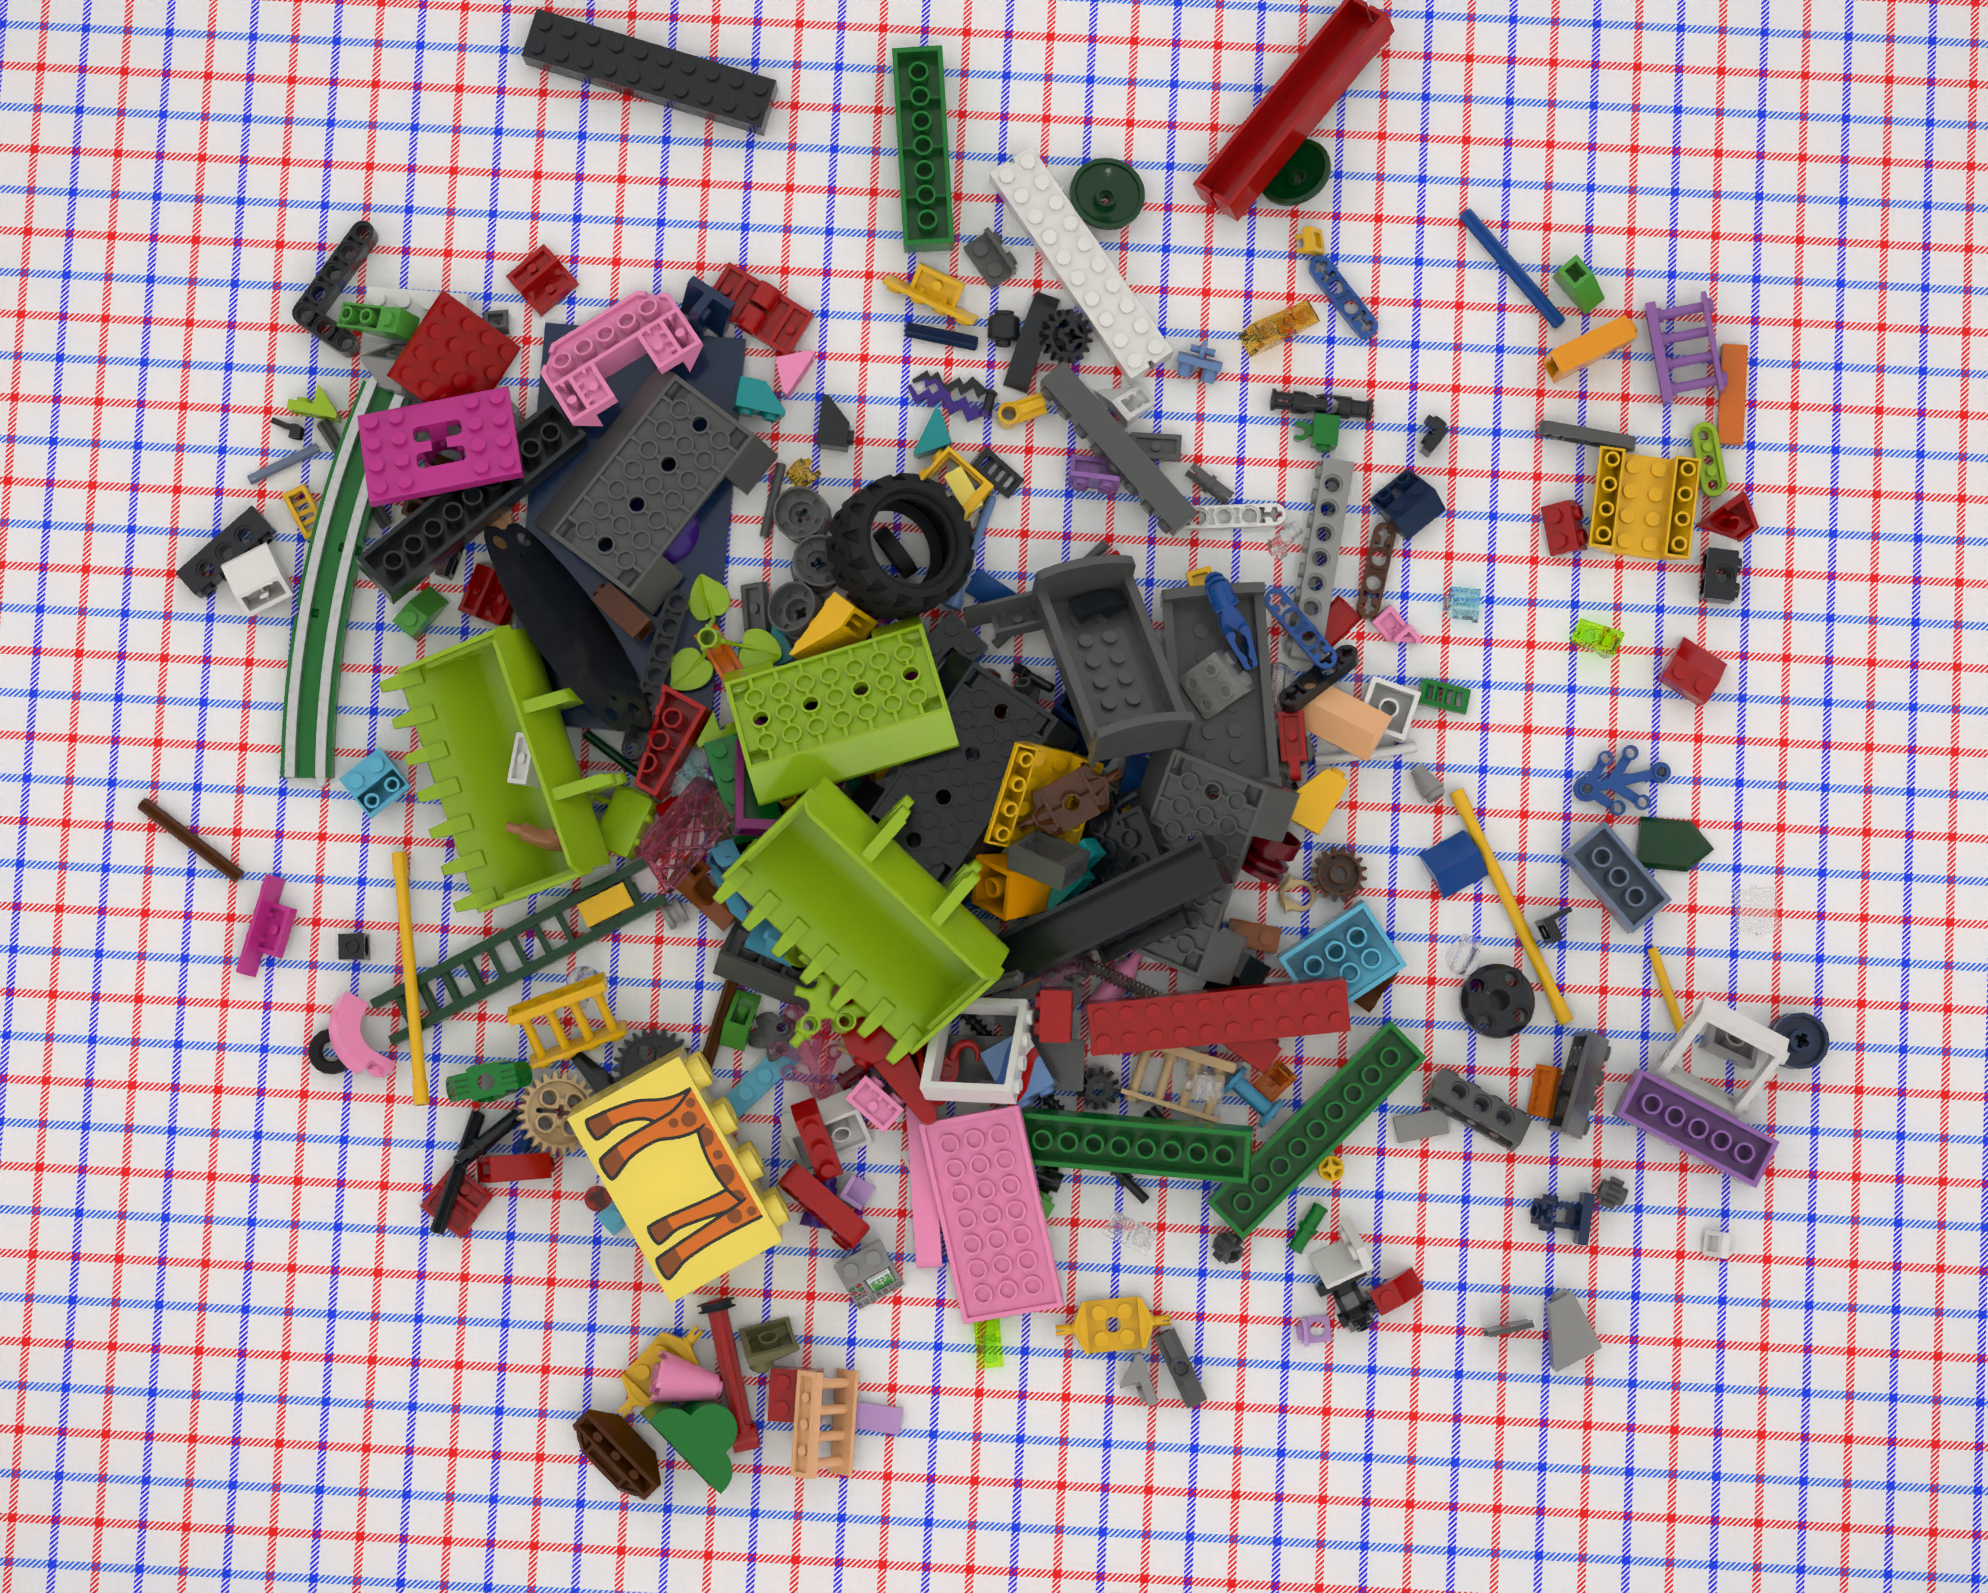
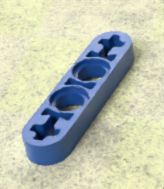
M1314 257L1309 265V274L1359 338L1364 340L1372 338L1378 329V322L1327 257ZM1316 263L1326 265L1324 272L1327 276L1333 273V276L1329 277L1325 283L1322 281L1325 279V275L1321 271H1315ZM1331 282H1339L1343 288L1342 292L1339 294L1331 293L1329 290ZM1348 301H1353L1357 304L1358 311L1354 314H1349L1345 311L1344 304ZM1361 312L1364 313V315L1361 317V320L1365 324H1372L1370 328V333L1367 330L1363 332L1361 331L1362 323L1359 319L1356 321V323L1353 321L1361 314Z
M1272 588L1268 590L1264 596L1266 609L1317 668L1321 670L1331 669L1337 662V653L1282 589ZM1271 594L1275 597L1281 596L1279 602L1283 607L1286 604L1290 606L1281 616L1277 613L1281 608L1277 604L1271 605L1269 603ZM1286 614H1297L1299 617L1298 625H1287L1285 622ZM1303 633H1313L1316 637L1315 644L1312 646L1305 645L1301 639ZM1320 642L1324 645L1320 648L1322 653L1331 654L1330 664L1327 662L1320 663L1321 655L1318 651L1314 655L1310 652Z

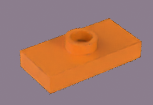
M1536 1064L1527 1109L1528 1115L1553 1119L1562 1068Z

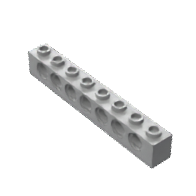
M1324 457L1322 464L1317 463L1315 479H1319L1317 489L1313 488L1310 503L1315 504L1314 511L1308 514L1306 528H1310L1309 538H1304L1302 552L1306 553L1305 563L1300 562L1298 577H1301L1302 581L1301 586L1295 589L1293 602H1298L1297 607L1324 638L1354 462ZM1334 481L1338 486V490L1335 492L1328 491L1325 487V482ZM1324 505L1332 507L1334 514L1329 517L1324 516L1321 513V507ZM1318 530L1327 531L1329 540H1319L1316 532ZM1316 554L1322 555L1325 558V564L1323 566L1315 565L1312 561V556ZM1310 579L1318 580L1321 584V589L1318 591L1311 590L1308 586V581ZM1313 604L1317 609V613L1313 616L1307 615L1304 612V605ZM1291 613L1289 626H1296L1299 623V617L1297 614ZM1314 634L1311 640L1306 641L1302 639V642L1307 646H1312L1316 641ZM1288 636L1285 651L1289 652L1288 659L1313 663L1295 641ZM1320 642L1319 645L1310 652L1314 655L1315 652L1318 651V653L1322 655V651L1320 650V648L1323 646V644Z

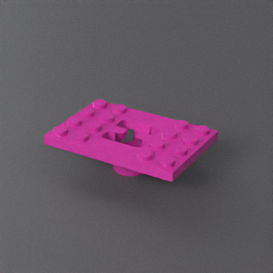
M508 386L357 416L368 498L371 507L524 477ZM461 425V433L450 436L448 427ZM429 431L431 440L415 441L417 433ZM444 450L459 451L460 459L456 462L436 466L430 465L431 460L438 452ZM420 459H424L426 468H419Z

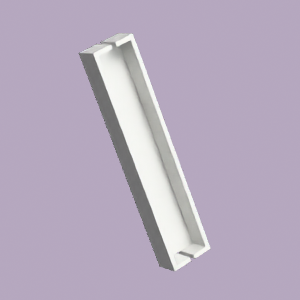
M1030 146L1013 157L1012 165L1007 161L990 172V183L1078 311L1082 313L1083 318L1089 321V327L1093 330L1129 385L1148 374L1150 367L1154 370L1172 358L1173 350L1082 218L1077 214L1073 205L1033 147Z

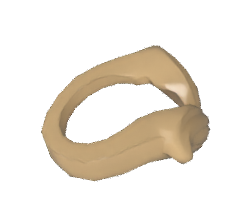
M1288 874L1287 879L1279 888L1278 901L1283 907L1285 914L1290 910L1297 912L1307 911L1311 908L1316 898L1315 890L1308 881L1294 879L1291 874ZM1303 885L1309 889L1311 897L1306 905L1299 906L1288 897H1285L1284 891Z

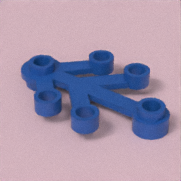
M1628 745L1623 748L1622 756L1608 779L1598 781L1605 766H1609L1614 760V756L1610 751H1602L1598 754L1597 762L1590 774L1576 780L1573 792L1580 801L1589 802L1594 800L1609 809L1610 813L1614 816L1622 815L1625 812V803L1621 800L1613 801L1600 791L1610 789L1633 803L1636 809L1645 810L1651 804L1650 798L1647 795L1635 793L1625 785L1652 780L1655 783L1665 782L1671 775V769L1666 763L1657 762L1649 770L1623 775L1629 763L1636 759L1639 754L1636 746ZM1628 748L1634 751L1632 758L1626 755ZM1603 754L1609 756L1610 760L1608 763L1602 762L1601 756ZM1659 767L1665 770V775L1663 777H1660L1657 774V769ZM1584 784H1588L1591 787L1590 793L1583 792L1582 787ZM1639 798L1646 800L1645 807L1639 806ZM1615 803L1621 805L1620 813L1614 811L1613 806Z

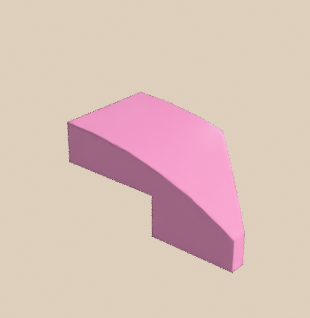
M1387 605L1370 620L1371 624L1386 641L1421 643L1423 641L1411 625L1406 624L1392 605Z

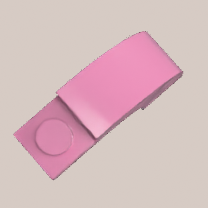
M346 991L337 998L330 1014L329 1037L332 1047L340 1061L355 1074L366 1068L369 1074L384 1078L393 1071L396 1063L372 1050L364 1042L360 1031V1022L369 1003Z

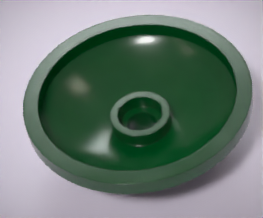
M1305 139L1263 190V195L1270 202L1281 206L1298 205L1315 197L1324 188L1331 174V160L1326 149L1316 141Z
M1098 158L1085 163L1077 170L1070 185V201L1075 211L1085 223L1098 229L1116 230L1129 225L1138 217L1144 205L1145 189L1140 176L1131 166L1117 159ZM1105 198L1109 203H1102L1101 199Z

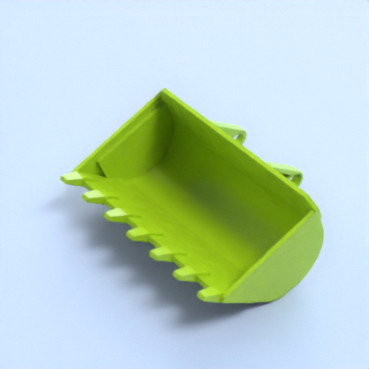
M510 625L499 626L396 670L397 675L379 683L382 693L403 690L410 709L409 712L395 717L391 721L394 730L416 727L422 748L403 757L406 766L428 763L434 785L416 793L419 803L438 799L441 801L447 821L428 829L431 839L452 836L459 858L441 866L443 875L447 876L465 872L472 894L453 903L456 913L477 909L479 914L593 873V870L611 863L589 796L628 783L626 773H601L583 779L561 711L584 703L570 688L553 692L540 650L524 628L511 630ZM516 732L524 734L542 790L531 786L507 783ZM524 821L540 829H552L555 827L563 852L549 851L520 840L518 834L505 831L507 822L522 825Z
M823 776L758 840L754 839L721 876L724 881L712 898L719 904H722L737 891L753 906L741 925L748 931H751L766 918L782 933L770 952L779 958L793 945L796 946L811 960L799 979L808 985L822 972L825 973L839 986L828 1006L836 1012L850 999L854 1000L867 1013L866 1018L856 1032L863 1038H866L879 1026L883 1027L896 1040L885 1057L888 1062L894 1065L908 1052L911 1055L917 1052L1002 976L1004 969L1001 965L1009 953V948L960 903L981 878L978 872L982 869L983 865L979 861L973 859L968 865L965 863L942 886L892 839L905 825V820L911 813L909 808L915 801L906 794L876 824L829 778Z

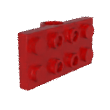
M730 262L713 286L715 290L735 302L730 323L783 356L792 353L815 317L812 312L782 295L773 285L763 280L759 281Z

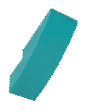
M1095 838L1082 839L1076 845L1091 851L1086 875L1062 891L1052 887L1046 907L1047 910L1077 897L1095 879L1090 869L1107 854Z

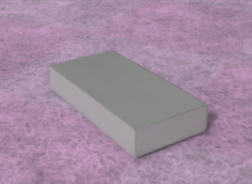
M1438 1109L1393 1118L1398 1143L1449 1133L1446 1114Z

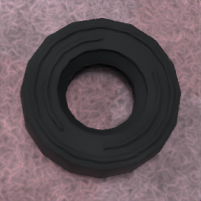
M329 1029L320 1031L309 1044L308 1054L310 1062L317 1070L324 1074L344 1072L347 1067L340 1059L332 1062L324 1058L322 1053L323 1047L331 1041Z

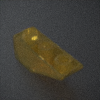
M1307 299L1252 323L1239 335V338L1249 356L1253 357L1317 324L1320 320Z

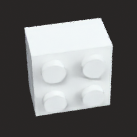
M1372 676L1369 679L1362 702L1393 717L1382 737L1402 743L1406 739L1421 692Z

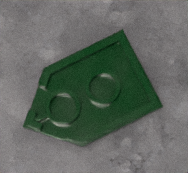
M1640 816L1636 858L1645 868L1688 872L1714 850L1712 845L1691 821Z

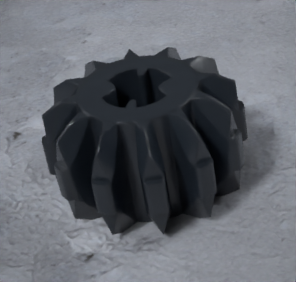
M1091 1067L1089 1072L1092 1077L1089 1078L1084 1074V1080L1087 1081L1084 1084L1085 1091L1077 1095L1079 1098L1088 1095V1098L1083 1103L1085 1106L1091 1100H1094L1093 1110H1097L1098 1101H1101L1103 1109H1107L1108 1105L1105 1099H1108L1113 1104L1116 1102L1115 1098L1110 1096L1111 1092L1120 1094L1119 1089H1112V1085L1118 1084L1119 1080L1109 1081L1114 1074L1113 1071H1109L1104 1077V1067L1099 1068V1075H1096L1094 1068ZM1095 1081L1097 1084H1099V1081L1104 1083V1094L1100 1095L1098 1093V1096L1092 1093L1094 1091L1092 1084Z

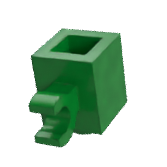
M1315 413L1312 424L1297 421L1295 427L1302 428L1304 434L1294 435L1293 440L1303 442L1311 436L1310 448H1316L1315 451L1318 453H1330L1331 450H1335L1337 447L1340 416Z

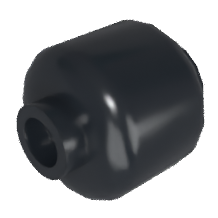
M995 310L994 314L988 317V339L996 342V347L1004 348L1010 347L1012 342L1018 341L1020 318L1014 315V311Z

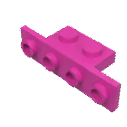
M269 874L265 875L241 956L238 960L237 973L256 977L263 953L283 958L297 909L278 904L286 879Z

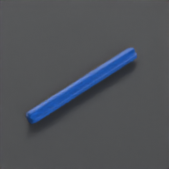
M1472 209L1465 210L1460 215V220L1550 325L1555 329L1565 322L1564 316Z

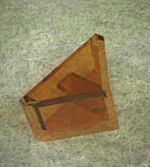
M1276 1059L1269 1066L1265 1074H1262L1252 1086L1272 1103L1298 1077L1284 1063Z

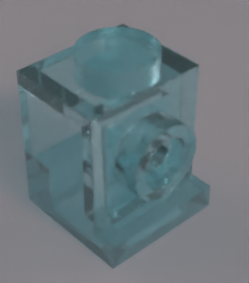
M1450 586L1449 596L1444 595L1443 611H1447V618L1473 620L1472 623H1478L1481 589Z

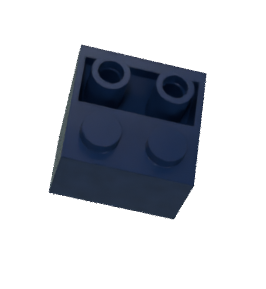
M1408 468L1369 499L1370 503L1384 520L1392 524L1396 533L1406 541L1446 510L1436 489Z

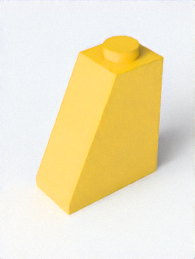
M1334 767L1331 770L1323 769L1297 788L1295 792L1300 793V797L1291 821L1315 835H1320L1349 783V780L1344 778L1346 774Z

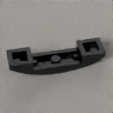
M1036 291L1018 338L1003 386L1027 394L1043 345L1039 343L1044 339V336L1039 334V331L1046 329L1042 322L1050 321L1048 315L1056 313L1060 299Z

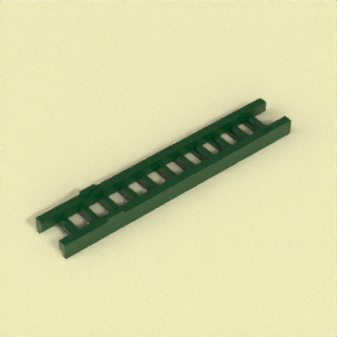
M643 857L417 975L418 990L431 1013L429 1016L421 1019L422 1032L669 904L664 894H660L643 903L641 899L643 896L635 882H632L631 876L649 868L646 858ZM624 881L637 907L622 915L620 913L614 915V919L599 927L597 924L590 927L591 931L575 939L562 912ZM553 917H556L568 940V943L555 950H552L539 925ZM533 928L546 954L530 962L517 936ZM510 940L523 966L508 974L495 947ZM486 952L500 976L499 979L488 985L485 984L473 960ZM461 965H464L476 988V991L463 997L451 973V970ZM440 976L453 1000V1003L442 1009L428 985V982ZM404 982L370 1000L373 1008L376 1010L395 1000L408 1025ZM408 1026L388 1036L392 1046H397L409 1040Z

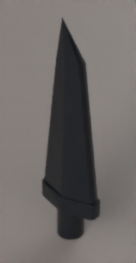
M582 1051L570 1058L596 1093L618 1082L613 1081L614 1077Z

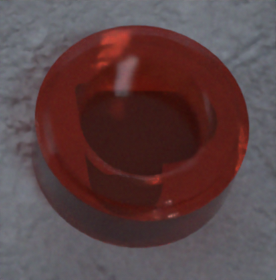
M596 1185L587 1190L584 1200L590 1210L602 1211L609 1206L611 1196L605 1187Z

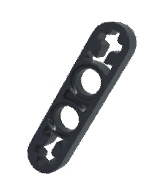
M1352 645L1338 647L1335 650L1337 662L1331 668L1335 670L1334 673L1325 675L1322 673L1323 670L1314 666L1283 689L1279 694L1281 709L1286 713L1299 711L1358 665L1357 649ZM1331 654L1321 660L1320 663L1327 662L1330 664ZM1307 683L1316 684L1312 689H1305L1303 687Z

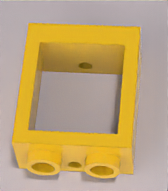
M948 446L945 450L941 448L933 456V464L928 469L922 468L918 475L921 480L926 478L932 479L949 459L957 467L961 466L966 475L980 486L962 506L965 510L964 520L966 522L976 511L972 510L981 500L984 502L994 491V485L951 447Z

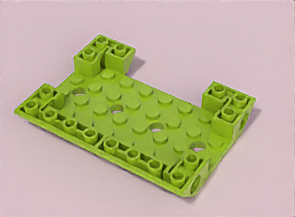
M920 615L872 629V639L774 668V662L771 659L723 674L724 685L744 760L759 806L805 793L823 776H826L835 784L959 746ZM909 672L918 673L914 680L905 679V675ZM859 687L868 688L864 695L855 694L856 689ZM809 702L818 703L814 710L805 709ZM759 717L768 718L764 725L755 724Z

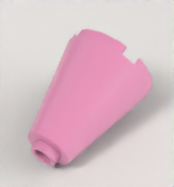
M659 1351L657 1357H661L660 1364H655L653 1368L649 1393H654V1395L649 1397L650 1402L714 1401L716 1396L720 1397L723 1381H719L718 1374L668 1351Z

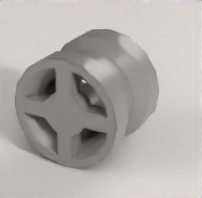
M678 898L674 899L671 905L659 908L671 930L677 928L678 923L690 920Z

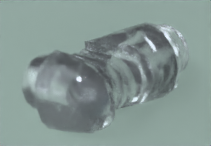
M1296 520L1285 524L1278 535L1272 540L1268 539V552L1271 556H1275L1277 560L1285 558L1287 556L1285 548L1304 533Z

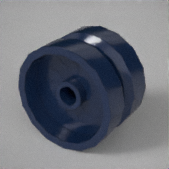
M1804 1012L1783 1014L1775 1018L1767 1027L1790 1039L1787 1049L1790 1055L1785 1064H1779V1066L1788 1069L1811 1068L1819 1064L1827 1055L1830 1044L1829 1033L1823 1022L1814 1015Z

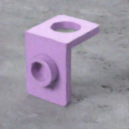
M1328 1315L1299 1318L1300 1325H1296L1297 1339L1302 1340V1344L1305 1347L1309 1346V1343L1329 1342L1332 1340L1330 1318ZM1314 1322H1321L1325 1326V1332L1320 1337H1315L1310 1332V1327Z

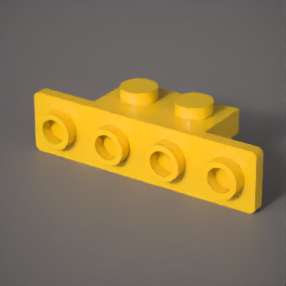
M919 263L911 284L890 274L883 279L882 283L887 285L889 291L896 294H901L902 292L910 296L909 299L914 303L920 305L925 303L933 307L932 310L940 315L948 314L954 317L955 321L961 325L973 326L979 316L957 306L966 283L927 264Z

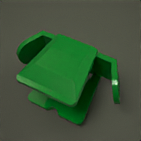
M504 1059L471 1065L466 1069V1073L447 1077V1095L451 1102L472 1098V1102H493L519 1092L516 1088L529 1086L533 1078L532 1070L525 1061L512 1062ZM484 1073H488L494 1078V1085L489 1090H483L478 1085V1079Z

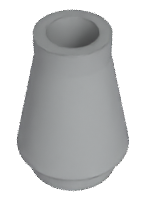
M1423 764L1410 772L1422 799H1426L1429 804L1445 793L1444 785Z

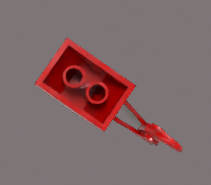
M866 1017L857 1018L855 1027L847 1033L841 1034L853 1063H855L854 1066L867 1072L870 1068L877 1070L923 1125H933L937 1120V1107L945 1104L947 1101L925 1100L919 1088L921 1078L913 1064L910 1053L908 1052L892 1065L885 1057L896 1040L881 1026L876 1028L866 1038H863L856 1031ZM839 1020L840 1025L845 1026L844 1021ZM969 1039L956 1042L950 1049V1052L944 1057L939 1082L956 1081L959 1074V1055L963 1048L969 1047L973 1049L975 1061L978 1062L981 1057L978 1044Z

